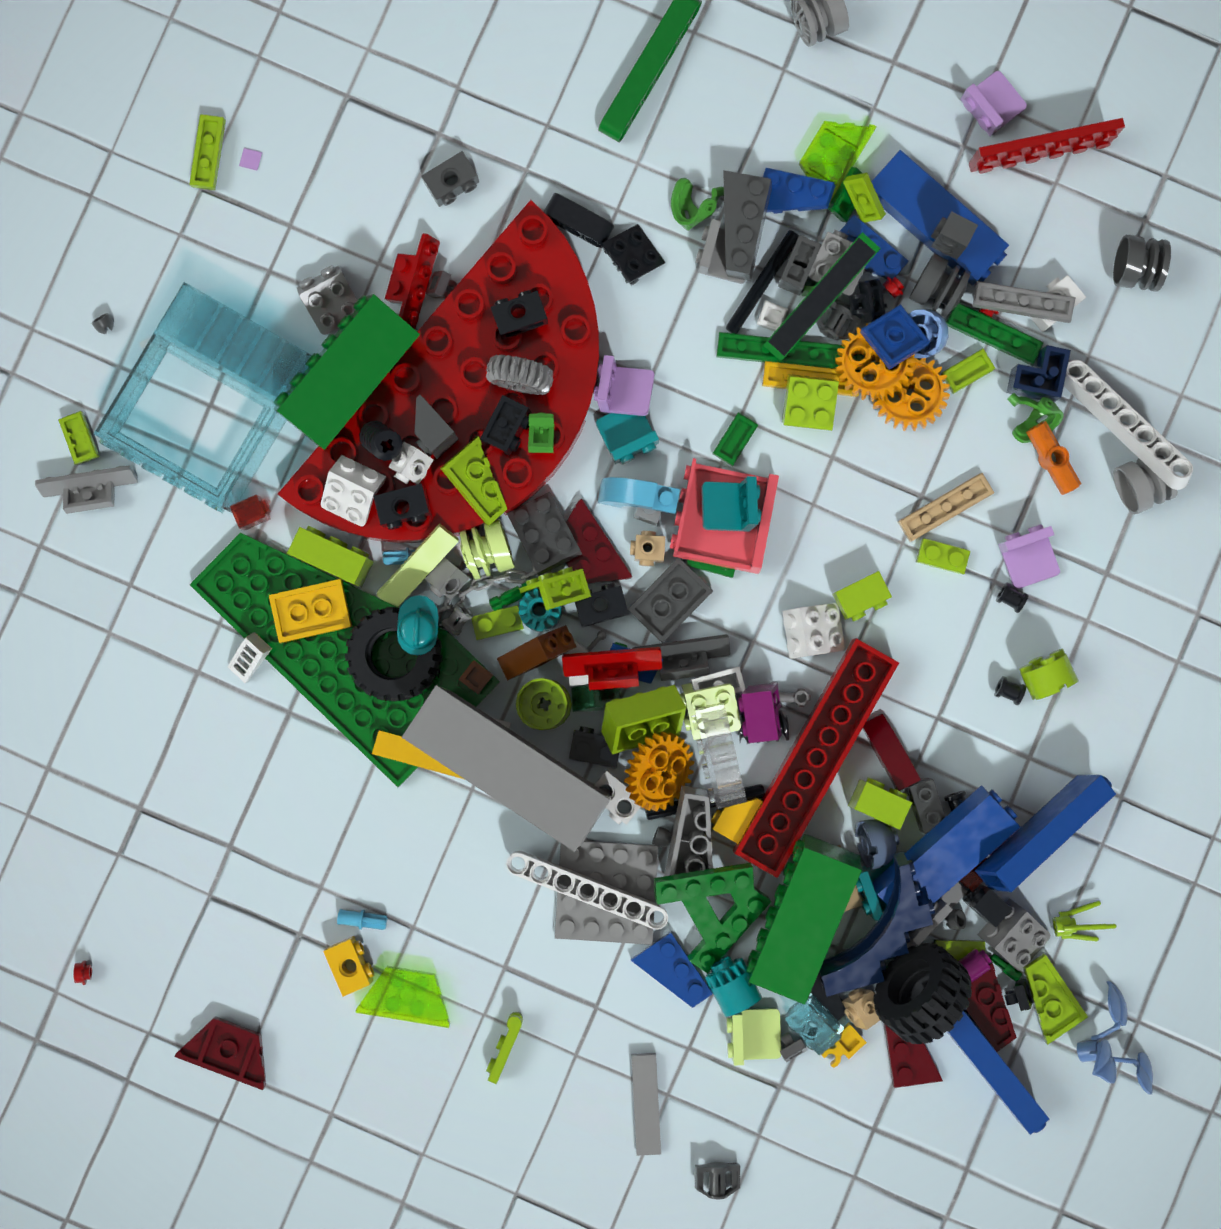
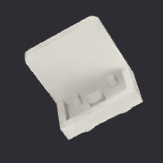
M341 455L329 470L321 507L354 524L364 526L369 516L373 496L383 486L386 476Z
M836 603L782 611L790 659L839 652L845 649L840 612Z

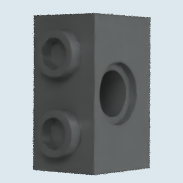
M463 151L421 176L438 207L443 204L447 206L456 200V196L463 192H471L479 183L478 175ZM450 177L458 179L454 185H448L446 181Z

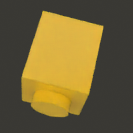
M755 798L723 806L721 811L716 809L711 818V823H713L711 828L738 844L762 801Z

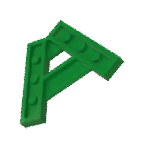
M751 863L654 878V892L657 905L682 901L701 934L702 941L687 957L692 964L707 974L710 972L711 966L726 954L772 902L767 895L754 887L753 866ZM730 893L735 903L719 920L706 897Z

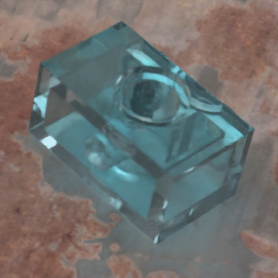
M811 992L805 1005L799 1002L795 1003L789 1008L785 1017L789 1028L797 1032L804 1039L806 1046L814 1050L818 1055H821L840 1040L844 1027ZM808 1023H814L817 1027H811Z

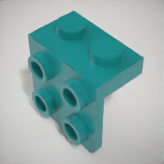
M609 413L596 421V426L615 465L620 462L622 465L635 459L634 455L641 452L643 454L649 453L656 449V445L659 444L657 433L652 430L646 416Z
M747 476L741 483L704 482L702 484V524L705 530L750 532L760 523L761 510L758 508L757 500L760 497V486L757 485V477Z
M894 858L888 865L873 870L863 865L855 886L858 892H862L864 901H861L866 916L870 915L875 921L880 919L887 904L876 894L872 882L894 863Z

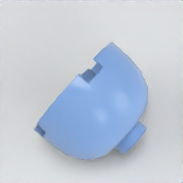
M918 309L909 313L910 317L930 341L928 346L915 353L914 358H928L939 353L948 340V326L945 319L938 312L930 309Z

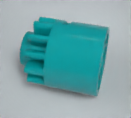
M537 588L525 593L519 602L518 613L520 618L531 630L537 632L549 631L561 619V606L546 610L543 616H536L534 614L535 607L539 604H544L540 590Z
M730 956L725 957L711 966V973H708L705 977L725 1017L733 1016L750 1008L762 998L757 985L749 983V973L746 972L747 966L743 958H736L732 961Z

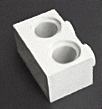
M606 770L595 783V786L599 788L601 785L607 784L612 788V799L606 806V809L610 811L608 816L619 825L622 821L627 825L640 806L636 805L635 801L629 798L631 793L625 790L627 786ZM621 800H628L631 803V810L629 812L621 813L618 811L617 805Z

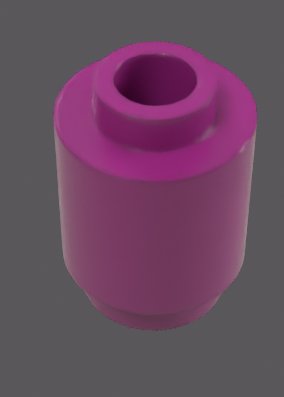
M975 948L959 960L967 969L971 982H974L991 969L988 964L992 961L983 949L979 952Z

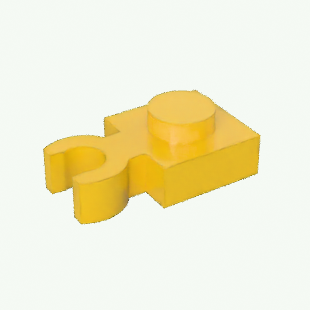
M848 1022L831 1038L835 1045L825 1048L821 1055L825 1058L828 1054H834L835 1059L830 1063L834 1068L839 1065L843 1054L850 1059L867 1042Z

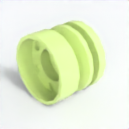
M500 519L495 520L491 525L484 524V536H480L475 527L471 528L474 538L470 540L466 530L460 532L462 555L467 568L475 580L481 579L480 567H483L487 577L491 576L490 564L493 563L500 573L515 568Z

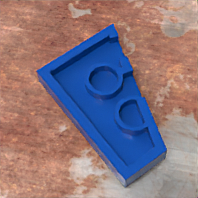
M766 168L763 175L764 178H769L772 182L767 212L777 214L789 210L809 211L828 209L835 189L834 182Z
M855 215L840 230V232L848 235L846 240L854 242L863 232L881 248L866 265L865 271L885 279L887 277L893 279L909 262Z
M669 932L631 958L634 964L692 1008L713 994L695 966L689 961L687 954L672 932Z

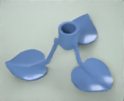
M1107 981L1109 986L1108 1008L1115 1024L1106 1031L1091 1036L1092 1041L1078 1042V1057L1081 1062L1095 1061L1092 1074L1102 1078L1109 1084L1116 1081L1117 1069L1115 1062L1134 1064L1137 1067L1136 1075L1140 1086L1147 1094L1151 1095L1153 1092V1071L1148 1056L1144 1052H1139L1138 1060L1112 1057L1109 1042L1106 1039L1099 1041V1039L1120 1029L1121 1026H1126L1128 1017L1127 1005L1121 991L1112 982Z

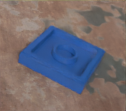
M901 304L863 327L860 331L889 370L930 343L929 339Z

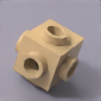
M641 531V535H636V541L631 540L630 555H635L634 561H639L640 566H654V562L664 563L666 536H656V532ZM648 545L652 548V550L650 552H645L643 550V547Z
M854 989L849 992V997L842 1001L846 1008L845 1014L854 1023L855 1027L868 1030L880 1021L874 1008V995L876 993L872 990Z

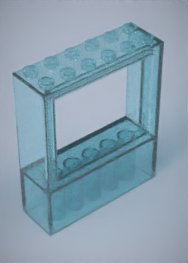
M183 282L94 432V435L101 438L100 444L120 453L122 457L138 465H141L143 462L141 467L160 478L164 475L162 480L181 490L184 486L183 492L200 501H203L205 498L204 504L221 513L227 510L233 513L236 508L234 506L240 501L287 421L274 410L276 404L273 402L282 391L286 393L292 387L289 382L298 372L304 373L308 368L305 363L312 355ZM167 352L264 407L217 487L212 486L120 432Z

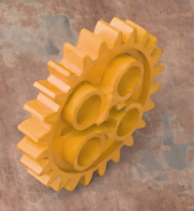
M857 327V335L855 336L849 332V341L842 340L843 348L837 349V354L841 356L835 358L836 364L840 365L836 367V373L842 374L839 376L840 383L846 382L844 385L845 390L853 388L852 396L860 392L862 400L867 395H870L871 401L874 402L876 395H879L880 399L884 401L886 393L893 398L894 389L902 392L903 387L901 383L909 384L907 376H913L914 370L911 368L915 367V360H912L915 354L899 363L896 370L889 371L885 368L884 362L860 333L861 329ZM862 354L865 358L861 361H855L853 356ZM875 360L876 362H879V364L876 365L874 362L871 363V361ZM868 374L876 377L871 382L865 381L863 378Z
M912 358V360H915V367L911 368L914 370L913 376H909V384L901 383L903 387L902 392L894 389V394L899 396L900 401L895 403L889 401L888 393L885 394L884 401L880 399L879 395H876L875 400L877 401L873 404V409L880 408L878 417L887 416L885 424L892 420L894 421V429L899 424H902L903 431H906L908 425H911L913 431H916L917 424H920L925 429L927 426L926 420L934 424V415L941 417L943 412L939 408L946 409L947 403L943 400H948L950 394L944 391L949 389L950 384L943 383L947 379V375H939L942 370L941 366L933 368L935 360L926 363V358H921V360ZM896 365L895 367H893V368L890 369L889 371L896 370V369L898 368V366ZM923 381L929 382L932 388L925 390L921 388L919 383ZM909 388L913 389L911 396L906 394ZM912 403H919L923 410L914 411L910 405Z
M661 732L660 735L653 733L652 739L645 737V745L638 743V752L632 751L634 759L627 760L631 768L624 771L629 774V777L624 782L629 784L625 790L631 793L629 798L634 800L636 805L648 811L652 809L657 812L659 808L666 810L667 804L674 805V798L679 799L681 786H684L685 783H691L688 775L693 774L694 771L689 769V767L695 762L689 759L693 752L688 750L690 745L684 743V739L673 733Z

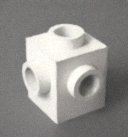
M403 442L400 454L392 459L389 468L397 472L394 477L405 484H408L409 481L419 484L426 476L427 470L434 459L416 447Z

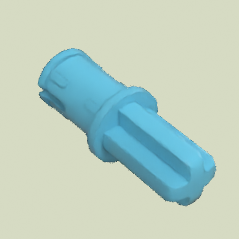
M406 547V550L383 551V563L385 565L403 564L415 550H409V547Z
M340 909L337 924L356 926L360 930L363 927L385 930L388 919L386 915L365 913V910L357 912Z

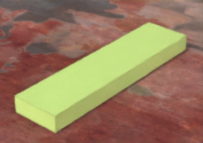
M439 523L378 590L377 596L383 601L399 607L458 543V537Z

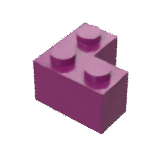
M778 683L748 686L741 694L742 697H739L740 712H744L746 721L742 723L744 737L748 736L749 743L779 740L782 734L778 710L781 708Z

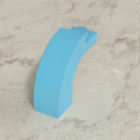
M608 477L603 478L601 481L597 503L619 508L623 506L640 507L675 514L680 489L657 485L658 483Z

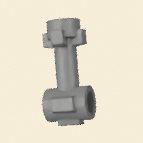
M798 689L795 693L779 692L781 702H795L797 707H804L811 700V695H808L805 689Z

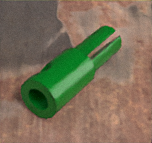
M995 953L990 956L991 961L1012 980L1017 982L1021 978L1022 973L1016 970L1010 963L1005 962Z

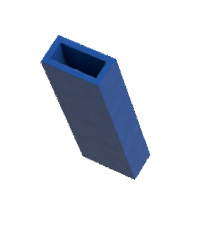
M901 150L871 181L883 209L933 253L947 259L950 268L953 269L956 265L960 266L958 275L961 276L964 270L971 272L968 283L972 287L977 281L984 282L992 273L988 270L991 265L995 263L998 266L1007 256L1004 251L1009 244ZM951 211L978 225L968 246L957 260L931 247L935 240L931 238L932 233L942 217L947 219Z
M1077 775L976 868L975 872L991 890L1012 892L1116 795L1111 788V782L1102 775Z
M981 785L904 853L907 860H912L916 874L912 875L913 881H917L919 890L923 891L926 899H931L933 904L1020 828V825L1015 821V818L1018 817L1008 805L1004 808L1001 806L1000 802L1002 799L993 789L988 792ZM894 863L872 882L876 894L887 905L894 886Z
M963 1011L962 1019L953 1025L954 1028L950 1032H946L1018 1123L1030 1135L1040 1132L1045 1128L1046 1122L1050 1120L1049 1117Z

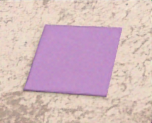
M244 148L239 166L258 170L262 152Z

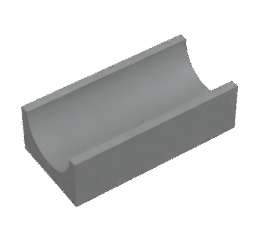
M437 685L402 736L403 739L574 852L582 845L612 799V796L451 690Z

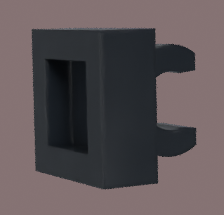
M1026 979L1015 982L1014 990L1006 991V995H1004L1007 1005L1018 1003L1021 1011L1029 1010L1032 1007L1033 1001Z

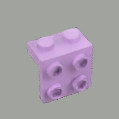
M1000 71L994 72L977 86L972 84L965 90L960 99L964 107L974 116L980 127L989 136H992L1023 112L1027 106L1026 102Z
M604 355L603 364H599L598 367L600 383L599 386H595L594 400L597 401L600 412L646 416L649 413L655 377L654 372L646 369L617 367L614 356Z
M1040 524L1029 528V534L1020 536V533L1017 532L1006 536V542L998 544L1014 588L1019 589L1059 575L1060 569L1048 538L1054 535L1052 526L1043 528V525Z

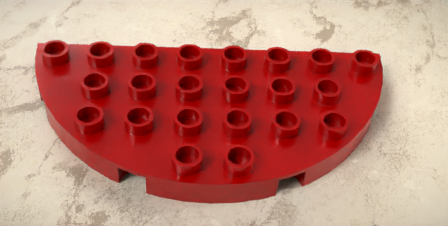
M532 200L526 204L417 331L420 334L326 449L317 447L277 495L299 511L324 525L360 535L370 540L394 543H422L439 523L455 536H459L460 532L464 530L470 533L473 527L480 529L479 525L484 524V521L440 468L475 437L479 436L481 438L502 395L528 407L532 412L531 414L546 413L554 415L553 453H529V428L527 430L523 429L519 437L521 438L520 446L516 452L512 451L510 456L481 441L484 455L490 463L489 468L494 480L498 483L507 506V510L504 512L505 516L534 496L555 475L581 435L595 386H597L599 330L589 283L576 254L549 216ZM523 291H538L548 324L502 340L491 307L495 306L494 303L498 300L518 298V294ZM521 308L515 309L512 316L522 318L526 311ZM495 355L517 356L548 366L553 371V383L549 393L544 395L528 394L492 384L486 378V368L490 358ZM421 395L457 435L459 440L438 459L433 454L430 456L434 460L427 470L426 476L419 483H422L425 487L432 514L426 516V521L412 524L411 520L403 522V526L400 528L388 530V527L380 525L374 498L364 526L354 524L321 507L329 470L341 455L386 476L383 486L376 495L417 485L411 481L405 484L394 477L397 472L389 468L392 460L384 461L378 459L362 446L359 440V433L367 422H382L401 437L402 444L406 442L423 452L416 443L419 438L415 435L416 398ZM401 502L397 507L398 513H407L409 503Z

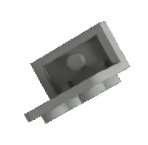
M712 219L710 226L705 225L702 236V240L706 241L704 250L699 249L695 263L700 264L698 273L743 284L746 280L727 276L725 229L720 228L721 221Z
M834 230L833 233L827 232L809 273L810 279L819 282L853 242L846 240L848 235ZM865 267L842 292L843 294L850 296L854 293Z
M339 265L323 269L321 275L315 278L308 277L299 283L300 286L296 287L302 302L318 330L323 335L338 329L337 325L343 317L349 314L352 315L355 311L353 305L357 302V299Z
M1009 898L1006 903L1012 908L1010 913L997 927L987 923L977 935L995 949L1016 970L1021 971L1046 944L1051 935L1025 909Z

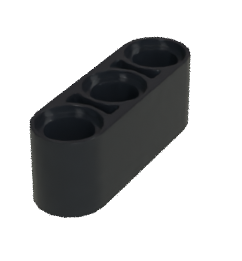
M558 193L553 194L544 210V213L549 216L555 225L598 248H603L602 243L607 241L614 229V225L605 218Z

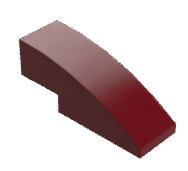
M880 714L867 721L862 729L882 767L885 768L895 790L901 791L920 781L918 773L885 716Z

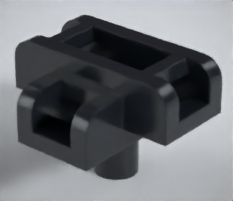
M879 279L859 282L860 294L849 296L851 315L863 313L864 324L871 323L886 314L885 308H888L887 303L884 304L883 293L886 292L885 289H882ZM873 295H874V299H875V306H873V300H872V296H873Z

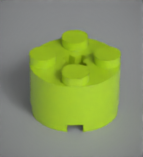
M1064 649L1054 651L1049 654V657L1044 659L1042 656L1029 661V664L1019 668L1032 700H1039L1056 694L1065 687L1064 684L1069 688L1079 681Z

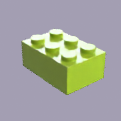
M308 526L307 529L299 527L287 554L362 588L374 561L368 559L370 554L354 546L349 550L346 548L347 543L332 536L327 540L325 539V533L311 526Z
M675 685L662 686L653 691L639 692L630 697L617 698L607 702L601 732L611 754L638 748V743L645 745V737L652 739L653 733L660 735L661 732L680 736L686 706Z

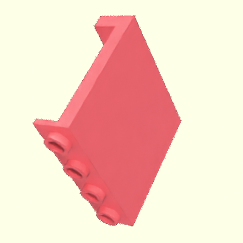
M693 458L691 466L686 465L684 479L688 480L687 489L682 488L679 502L683 503L682 512L677 511L674 525L679 526L677 535L672 534L670 548L674 549L673 557L759 574L762 568L779 475L769 474L768 478L755 476L757 477V485L760 486V497L757 500L758 508L761 510V520L750 532L705 530L702 524V484L704 482L741 483L747 476L755 475L696 464V459Z

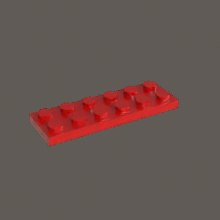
M1119 118L979 147L969 162L970 171H979L982 174L992 171L994 167L1011 168L1017 165L1018 162L1023 161L1026 164H1031L1039 161L1042 157L1049 156V159H1055L1071 151L1073 154L1085 152L1087 148L1095 146L1096 149H1103L1110 146L1111 142L1125 128L1124 120Z

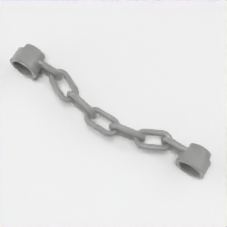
M531 565L533 571L530 573L521 570H507L502 576H488L487 581L490 583L478 587V583L475 584L479 580L473 579L471 587L463 592L459 590L457 593L458 597L461 598L458 603H463L467 593L472 590L480 591L490 587L494 581L505 579L508 583L523 584L529 577L538 574L534 566ZM509 573L523 574L520 577L521 580L508 579L511 577ZM486 574L482 575L481 579L486 578ZM449 598L446 600L445 606L438 609V614L446 610L454 611L453 605H448L451 601Z

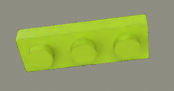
M200 114L189 183L193 188L216 189L226 123L224 117Z

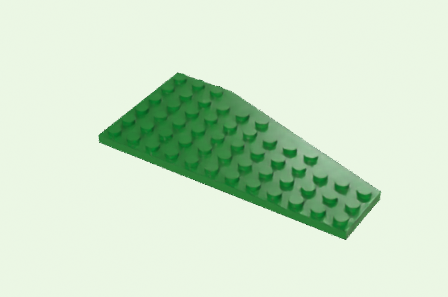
M239 533L192 581L190 586L244 639L255 632L272 648L265 659L397 787H400L418 767L372 754L378 731L402 737L436 685L451 690L477 707L500 683L493 676L479 695L462 683L459 678L473 660L485 669L487 668L453 635L438 627L437 636L442 644L441 655H443V659L439 666L440 672L434 678L433 684L426 688L422 694L404 701H383L374 696H369L361 687H358L353 682L355 680L353 676L349 675L347 670L349 667L348 661H345V653L348 651L346 642L347 639L351 638V630L360 623L359 620L362 617L372 614V611L377 609L381 610L385 609V607L396 606L343 582L352 623L351 628L279 643L269 595L338 579L243 533ZM390 631L381 635L375 641L372 648V661L375 668L387 677L397 678L406 675L414 667L417 660V655L409 654L402 649L398 642L397 631Z

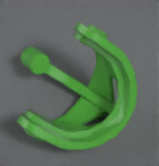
M687 178L679 179L671 196V210L674 219L684 229L689 231L703 220L711 217L716 209L719 197L724 196V187L713 188L711 192L712 197L705 199L698 209L693 204L691 198L693 185ZM686 210L688 211L689 219L685 216Z
M1013 393L1007 399L1014 407L1018 404H1025L1034 408L1028 419L1017 425L1012 431L1014 438L1021 443L1031 442L1026 432L1039 424L1036 421L1043 415L1048 416L1043 421L1047 422L1051 431L1063 420V412L1055 402L1047 397H1042L1039 402H1036L1027 397H1018Z

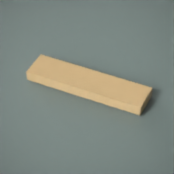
M980 473L899 520L898 523L909 542H912L994 494V491L984 474Z

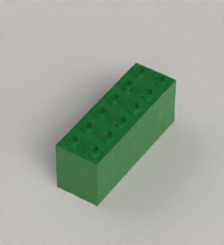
M374 294L361 296L353 305L354 313L343 317L337 325L340 328L335 335L329 334L321 344L324 349L319 354L314 353L305 363L308 368L304 373L298 372L289 382L292 385L287 393L282 391L273 402L276 404L274 410L324 450L420 335Z
M804 833L802 840L797 839L792 852L794 853L793 862L788 861L783 873L785 876L784 884L779 883L776 889L774 907L770 905L765 916V927H761L756 938V948L751 950L747 960L748 967L746 972L749 973V983L805 1005L861 874L862 866L860 855Z

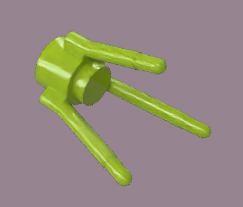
M1100 901L1069 911L1058 912L1059 917L1053 918L1055 936L1061 937V939L1097 942L1099 940L1098 937L1074 933L1077 930L1115 929L1117 925H1076L1075 918L1069 917L1100 906Z

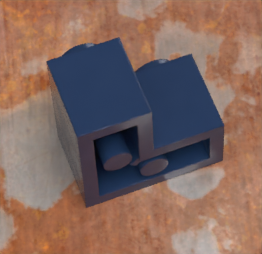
M1046 345L1039 352L1036 367L1017 364L1011 369L1006 393H1015L1019 396L1038 400L1042 397H1047L1056 402L1062 397L1071 350Z

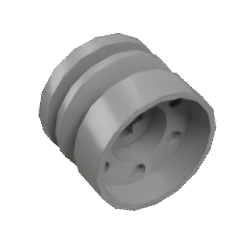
M791 0V11L796 29L808 47L815 45L817 41H824L826 32L831 37L848 31L849 17L844 0Z
M1158 455V456H1157V457L1160 458V459H1165V458H1164L1163 456H1161V455ZM1139 458L1136 463L1133 461L1116 467L1113 471L1116 490L1125 507L1133 514H1139L1152 508L1154 502L1162 504L1165 500H1171L1177 496V490L1170 488Z

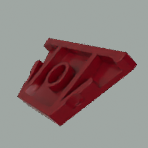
M580 499L566 524L582 554L566 562L567 566L572 567L573 571L583 569L587 584L631 579L633 576L584 501Z
M216 1016L174 1056L260 1090H264L266 1086L261 1033Z

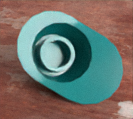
M421 595L411 596L400 606L397 637L402 649L409 654H425L436 644L438 609L435 603L428 597Z

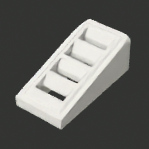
M254 632L248 635L241 643L228 668L246 683L272 648ZM245 653H246L247 655H249V656L253 659V661H251V660L245 655ZM241 658L249 665V667H247V666L241 661ZM237 664H238L240 667H242V668L246 671V673H244V672L237 666Z

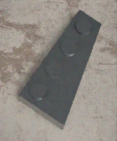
M723 170L727 276L751 281L772 191V182L769 178Z

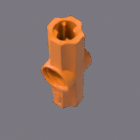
M1043 421L1030 428L1026 433L1039 455V464L1043 469L1048 470L1061 495L1078 488L1081 482L1069 462V453L1066 448L1059 445L1047 422ZM1052 453H1053V454L1055 455V457H1056V462H1055V463L1052 461V458H1051Z

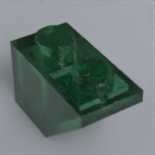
M589 684L571 688L573 712L605 710L607 702L617 698L621 699L620 688L589 690Z

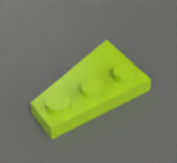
M477 436L440 469L484 523L491 525L507 510V506L498 483L494 480L489 468L490 463L482 450L481 440Z
M1042 954L1023 967L1047 1045L1088 1018L1045 954Z

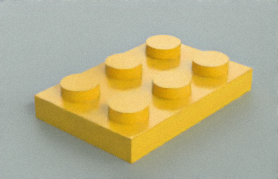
M342 579L269 595L279 643L352 627Z

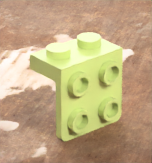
M691 683L682 685L683 693L680 696L686 706L688 715L684 716L686 731L691 730L694 740L738 731L741 728L735 691L732 684L728 683L695 691Z
M746 1009L726 1019L727 1033H731V1043H727L728 1058H732L734 1066L744 1065V1060L778 1059L781 1057L780 1012L778 1009Z

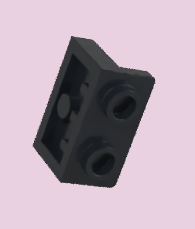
M502 395L480 440L510 456L512 451L516 452L520 446L521 438L519 437L523 429L527 430L529 428V414L532 413L531 410Z
M580 726L579 730H574L569 759L617 768L619 753L611 754L603 735L594 734V729Z

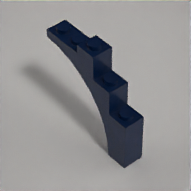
M904 852L893 854L895 864L893 891L879 921L867 935L852 947L823 961L819 973L827 997L883 982L882 971L886 970L884 960L909 953L907 943L910 942L908 931L933 925L931 917L932 914H935L931 899H926L923 891L919 890L917 881H913L912 875L916 874L912 860H907Z

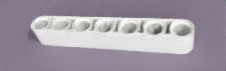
M1080 360L1068 362L1064 387L1170 488L1175 490L1185 488L1193 472L1191 462L1089 366ZM1105 406H1110L1113 409H1107ZM1123 422H1126V423H1129L1130 425L1127 426V425H1124V424H1122V423H1123ZM1139 439H1146L1148 442H1142ZM1161 455L1164 456L1166 459H1160L1157 456ZM1174 472H1180L1184 476H1178Z
M515 851L507 859V869L515 876L652 929H662L668 922L666 909L655 902L523 851ZM514 857L523 858L525 867L522 869L514 868L512 866V859ZM541 865L547 868L548 875L545 878H539L535 875V868ZM560 875H568L571 878V884L568 887H562L558 884L557 879ZM591 884L594 887V893L591 896L583 895L580 890L582 885ZM607 893H614L618 900L615 904L608 905L604 902L603 897ZM630 902H637L641 909L638 913L631 914L627 911V905ZM653 911L663 913L664 918L661 922L654 923L650 920V915Z

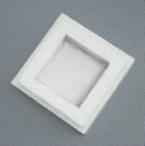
M765 301L756 325L776 331L783 323L788 309Z

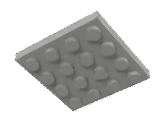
M584 841L574 852L561 843L559 866L655 902L654 878L657 877L658 846ZM560 875L558 877V884L562 887H568L571 884V878L568 875ZM584 884L580 888L581 893L585 896H591L595 891L591 884ZM557 892L555 939L653 944L652 928ZM607 893L603 897L604 902L608 905H613L618 900L614 893ZM630 902L627 905V911L631 914H636L641 909L637 902ZM654 911L650 915L652 922H654Z

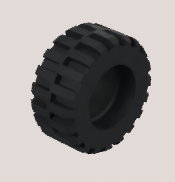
M396 607L377 609L372 611V614L362 617L359 620L360 623L351 630V638L347 639L346 642L348 651L345 653V661H348L349 667L347 670L349 675H352L355 679L353 682L358 687H361L369 696H374L383 701H404L422 694L426 688L433 684L434 678L438 676L440 672L439 666L443 659V655H441L442 644L437 636L434 647L425 654L417 655L414 667L406 675L391 678L381 674L375 668L372 661L373 645L381 635L390 631H397L400 608Z
M921 943L917 947H909V953L896 956L897 958L894 961L889 962L886 971L882 972L884 981L876 984V994L874 995V1008L879 1019L900 1038L912 1044L931 1043L933 1039L942 1038L946 1031L950 1032L954 1028L953 1025L962 1019V1013L964 1009L967 1010L969 1006L968 998L972 994L971 978L967 969L942 946L933 943Z

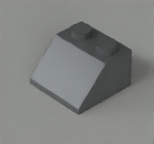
M419 395L416 398L415 435L419 438L416 443L426 455L430 457L433 454L438 459L459 439L449 425Z

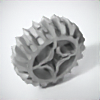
M495 355L490 358L487 364V380L499 387L536 395L549 393L550 387H552L553 371L548 366L534 362V360L517 356Z

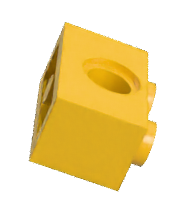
M355 936L336 943L323 951L343 997L370 985L374 981L372 978L375 976L373 968L369 962H365L362 955L365 953L360 940L356 941ZM347 959L355 961L356 970H348L345 966V961Z

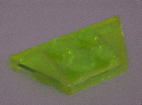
M824 121L799 162L800 168L807 177L834 182L833 198L877 126L870 124L869 126H856L855 123L838 124L836 122Z
M387 966L355 1012L445 1028L450 1027L449 1016L436 974Z

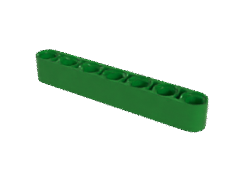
M701 0L672 1L603 117L598 128L599 132L619 143L622 141L696 17L702 4Z

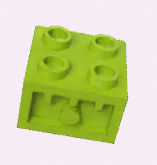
M572 567L538 576L526 581L527 586L519 588L520 593L539 588L546 610L591 597L583 569L573 571Z

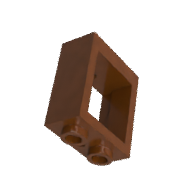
M565 625L535 637L498 657L497 660L508 681L546 664L577 646L572 634Z

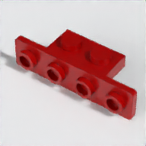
M423 233L416 255L397 254L385 295V300L402 304L399 316L414 329L419 319L440 245L437 239L426 233Z
M660 647L562 655L564 676L588 675L589 690L639 686L638 671L662 669Z

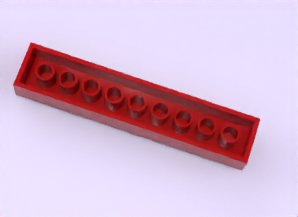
M857 638L852 639L765 792L764 797L761 799L760 807L740 842L735 845L733 849L734 854L774 877H779L793 852L797 839L800 840L899 662Z

